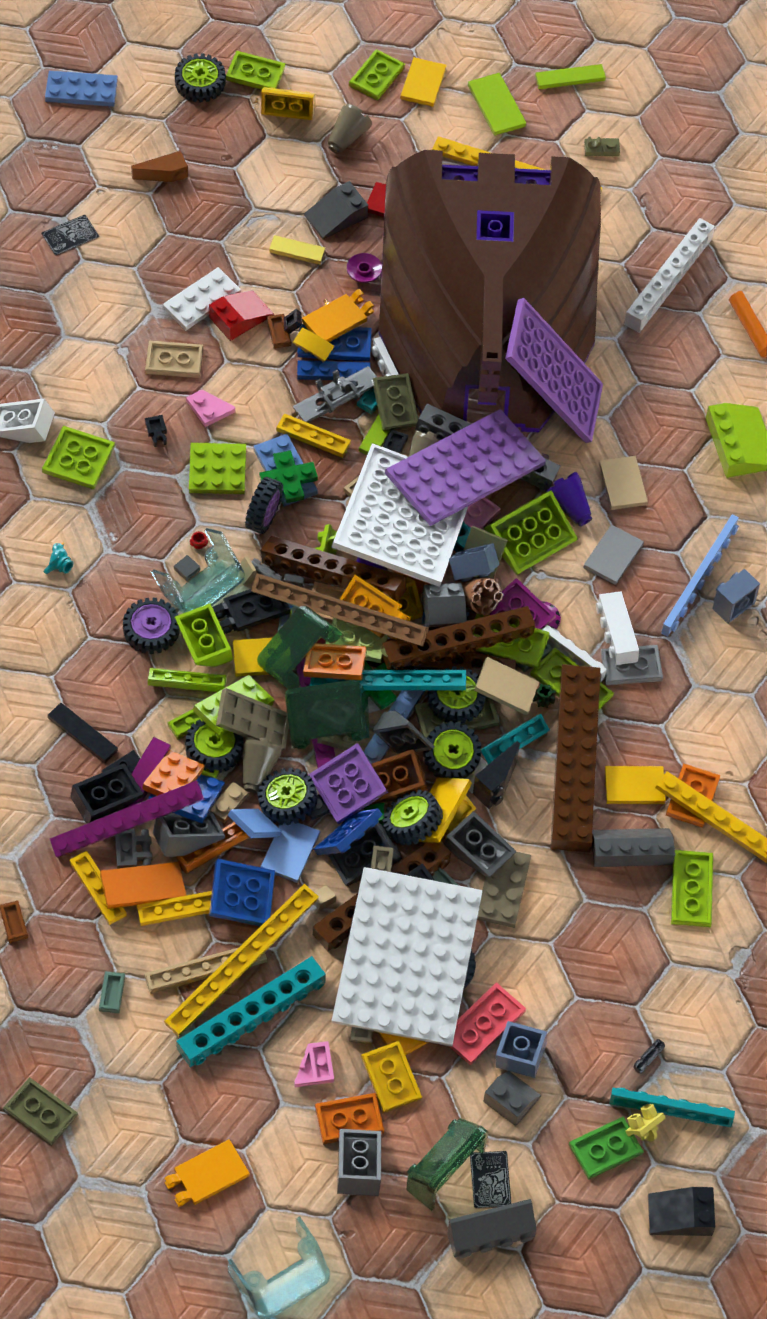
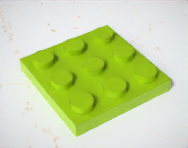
M63 426L42 467V473L94 490L114 450L115 442Z
M191 443L189 493L245 494L246 444Z

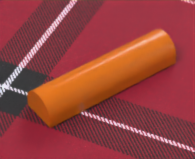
M740 290L730 296L729 302L759 355L766 357L767 334L744 293Z
M234 822L222 829L225 834L224 839L187 855L176 856L181 869L187 874L249 838V836Z

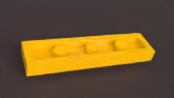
M285 413L276 427L277 432L288 434V436L341 458L344 457L351 445V440Z
M88 851L70 859L72 868L107 923L111 925L126 917L127 914L123 907L107 909L100 870Z
M212 891L137 905L140 926L210 913Z

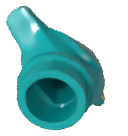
M55 543L53 545L49 565L43 571L45 574L53 570L66 574L72 569L74 562L64 549V543Z

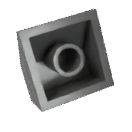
M461 583L441 584L440 587L432 584L424 585L421 603L429 627H446L467 621L465 594Z
M507 1071L497 1077L485 1091L483 1102L516 1126L541 1095L513 1073Z

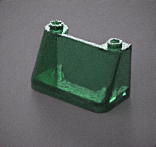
M348 680L293 688L285 692L293 748L305 749L310 745V739L347 734L354 741L369 738L368 695L360 682Z

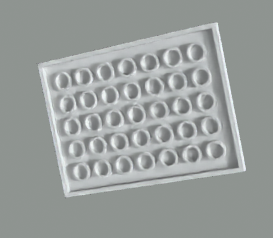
M372 443L332 548L440 587L468 506L429 526L385 474L387 468L408 458V456Z
M364 867L332 1023L452 1047L483 890Z

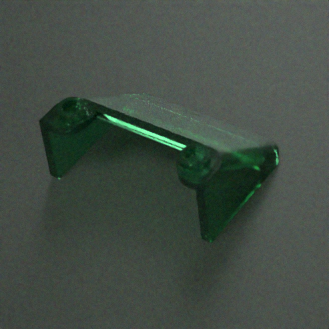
M301 606L296 609L260 652L257 662L263 670L298 697L300 694L296 690L300 686V679L293 672L296 666L320 638H323L326 642L334 643L340 638L345 641L346 637L311 608Z

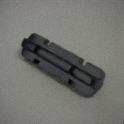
M656 1039L653 1045L634 1063L633 1068L638 1073H642L646 1066H649L658 1056V1053L665 1048V1043L660 1039Z

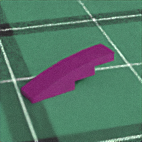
M155 737L152 738L132 773L134 780L143 792V796L126 808L141 803L148 792L142 790L143 783L171 749L170 744Z

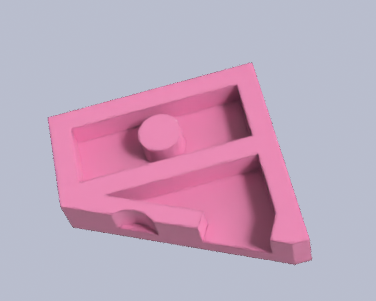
M204 390L186 397V402L205 427L235 413L233 405Z
M328 1041L308 1044L298 1075L295 1078L294 1086L302 1087L333 1083L334 1074Z

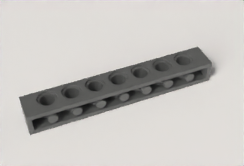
M426 404L418 418L415 430L425 434L428 431L437 435L436 439L440 441L471 424ZM545 459V465L520 479L547 491L555 481L560 465Z

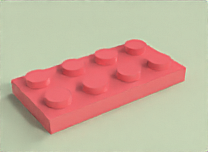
M496 982L457 1020L453 1045L449 1047L469 1065L473 1064L504 1033L507 1022L515 1023L526 1012V1008Z

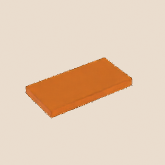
M179 862L100 871L107 909L135 906L187 896Z

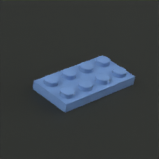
M49 70L45 102L114 107L118 75Z
M288 434L253 446V450L264 471L276 469L273 460L274 453L289 450L292 452L295 465L303 464ZM314 482L301 484L304 499L318 494ZM284 494L282 495V498L280 499L281 502H282V504H283V506H287V505H290V504L295 503V502L286 503L285 498H284Z

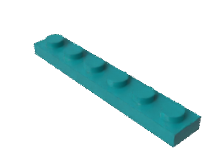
M622 1087L612 1088L609 1102L611 1105L641 1110L646 1104H653L657 1113L730 1128L735 1116V1111L726 1107L717 1108L705 1103L696 1104L685 1099H670L664 1095L655 1096L643 1091H629Z

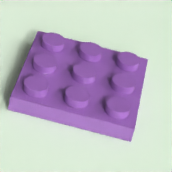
M358 743L309 774L338 824L388 793Z

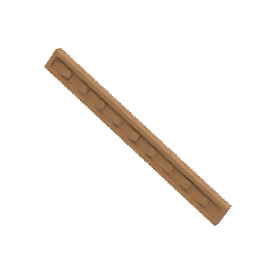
M258 573L251 590L261 595L420 646L424 645L429 629L422 625Z

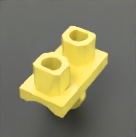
M646 1104L641 1108L643 1118L640 1114H633L627 1118L630 1128L626 1130L627 1136L635 1134L643 1141L646 1139L652 1142L657 1138L656 1131L658 1127L656 1125L666 1118L664 1113H657L653 1104Z

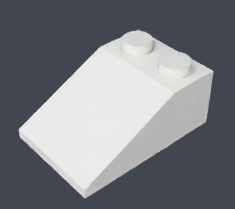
M45 399L0 404V437L27 443L43 442L46 440L55 412Z

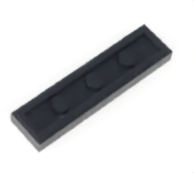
M60 702L48 714V719L103 763H106L118 751L117 746Z

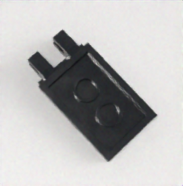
M252 589L223 598L224 603L212 607L217 619L224 618L225 615L228 617L219 621L224 634L230 633L232 630L239 632L291 613V609L288 603L252 592Z

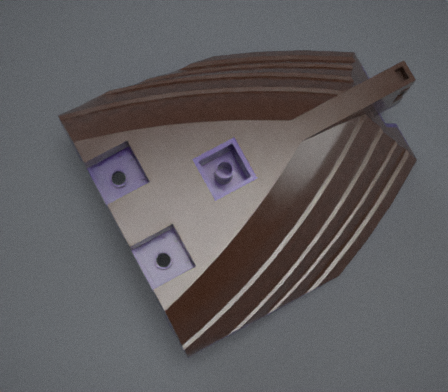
M420 151L408 157L396 167L392 166L386 179L379 337H381L398 374H409L415 406L420 413H422L426 404H429L467 422L469 388L478 389V404L496 405L498 390H505L504 414L516 427H521V432H540L555 410L505 359L518 299L525 298L574 353L586 363L595 345L601 233L600 181L598 177H594L585 167L570 157L551 156L550 170L515 168V154L479 153L478 166L443 165V151Z

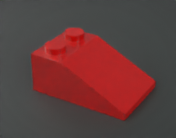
M253 290L226 295L209 304V318L229 341L266 321L267 316L274 315Z

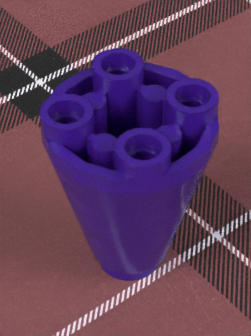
M572 473L565 480L563 478L556 480L553 483L555 486L549 488L546 492L552 490L562 511L576 524L578 523L580 527L589 523L592 520L591 511L578 473Z

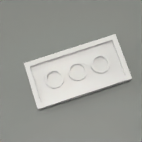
M218 267L165 302L163 309L186 331L209 316V304L223 296L240 293L241 289Z

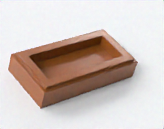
M284 314L266 317L274 349L292 345L290 334L284 331Z
M19 901L0 905V913L8 942L12 943L27 939L28 933Z

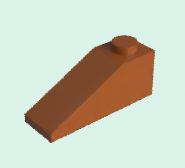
M177 151L132 165V179L163 182L183 180L188 177V165L181 151Z

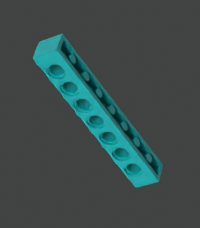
M313 956L309 957L176 1041L177 1050L190 1068L195 1064H202L206 1057L219 1053L224 1046L229 1043H235L246 1032L251 1033L257 1028V1025L270 1021L280 1011H286L292 1003L305 999L311 991L321 989L326 981L325 972ZM306 979L308 982L300 983L299 980ZM287 989L290 990L291 993L284 994L282 993V991ZM272 1000L274 1001V1003L268 1005L265 1003V1001ZM249 1011H256L257 1014H256V1015H250V1014H248V1012H249ZM234 1021H238L241 1024L238 1026H233L231 1023ZM222 1032L223 1035L217 1037L214 1035V1033ZM198 1043H205L206 1046H205V1047H198L197 1044H198Z

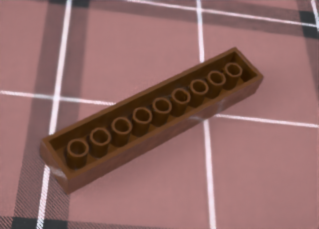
M562 664L550 845L552 850L590 853L601 671L599 667Z

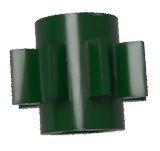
M540 684V687L536 689L533 702H537L538 707L548 708L550 703H555L556 690L552 691L551 685Z

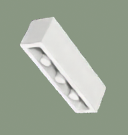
M622 592L599 594L596 611L597 614L601 615V628H605L604 636L605 642L610 645V658L614 659L615 665L638 662L639 648Z

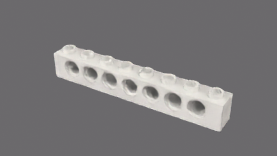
M701 218L698 219L627 310L624 325L638 333L641 332L710 243L714 233V225Z

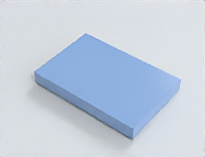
M284 821L283 825H279V829L282 832L279 837L273 838L261 868L275 870V875L298 883L319 837L320 830L300 823L294 824V821H291V825H286Z

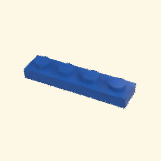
M298 360L297 379L333 380L332 372L336 370L339 371L340 377L347 378L367 366L370 367V362Z

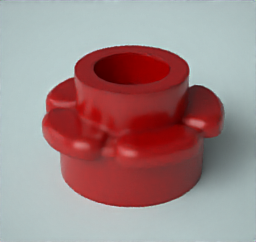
M198 531L192 534L190 539L192 547L202 549L207 546V536L203 532Z

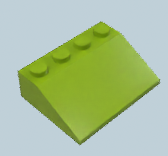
M731 403L708 406L706 421L726 478L767 471V430L759 408Z
M552 490L543 493L483 528L489 533L508 540L502 557L516 575L578 540Z

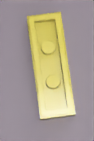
M274 235L269 253L321 265L325 247Z

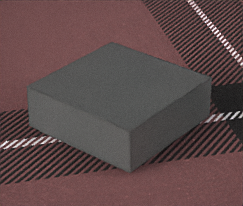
M188 555L174 565V570L186 581L201 570L200 565Z

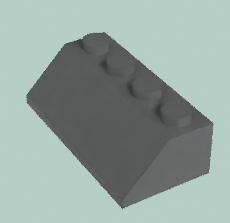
M670 828L592 830L594 867L673 865L675 848Z
M528 1199L449 1219L447 1235L454 1257L466 1258L474 1252L480 1251L485 1253L492 1250L493 1247L501 1246L504 1248L512 1245L513 1242H528L532 1240L537 1230L532 1201Z

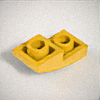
M305 328L300 330L292 342L306 353L310 352L322 362L327 359L335 347Z

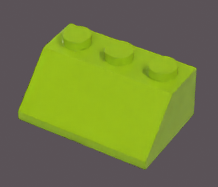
M211 603L175 616V620L195 665L217 667L233 660L231 648Z

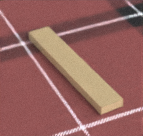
M238 948L144 973L150 994L207 979ZM264 953L251 966L267 962L266 954Z

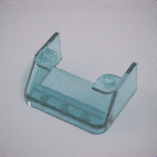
M209 528L204 530L212 543V546L207 549L204 556L208 567L181 587L167 573L157 570L151 571L163 595L182 613L209 603L213 606L244 580V570L221 531Z
M300 1216L296 1218V1231L301 1237L297 1250L302 1259L266 1281L264 1276L258 1271H250L242 1275L233 1260H228L229 1275L260 1319L273 1318L327 1284L330 1279V1270L321 1249Z

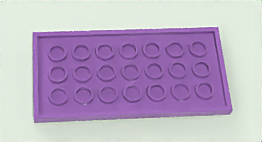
M525 298L518 299L505 359L585 443L592 442L603 383Z
M499 409L390 466L385 470V474L429 526H432L545 465L546 460L504 412Z

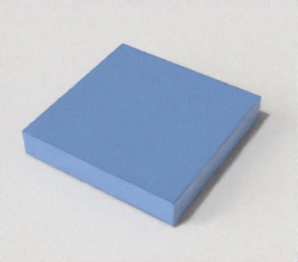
M231 809L228 814L250 838L279 837L282 832L259 809Z

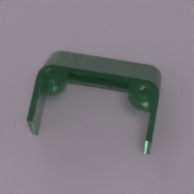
M462 1118L454 1119L449 1124L448 1131L417 1165L414 1163L407 1171L409 1176L407 1178L406 1190L432 1211L435 1207L436 1193L476 1149L482 1154L485 1152L488 1130L483 1126Z

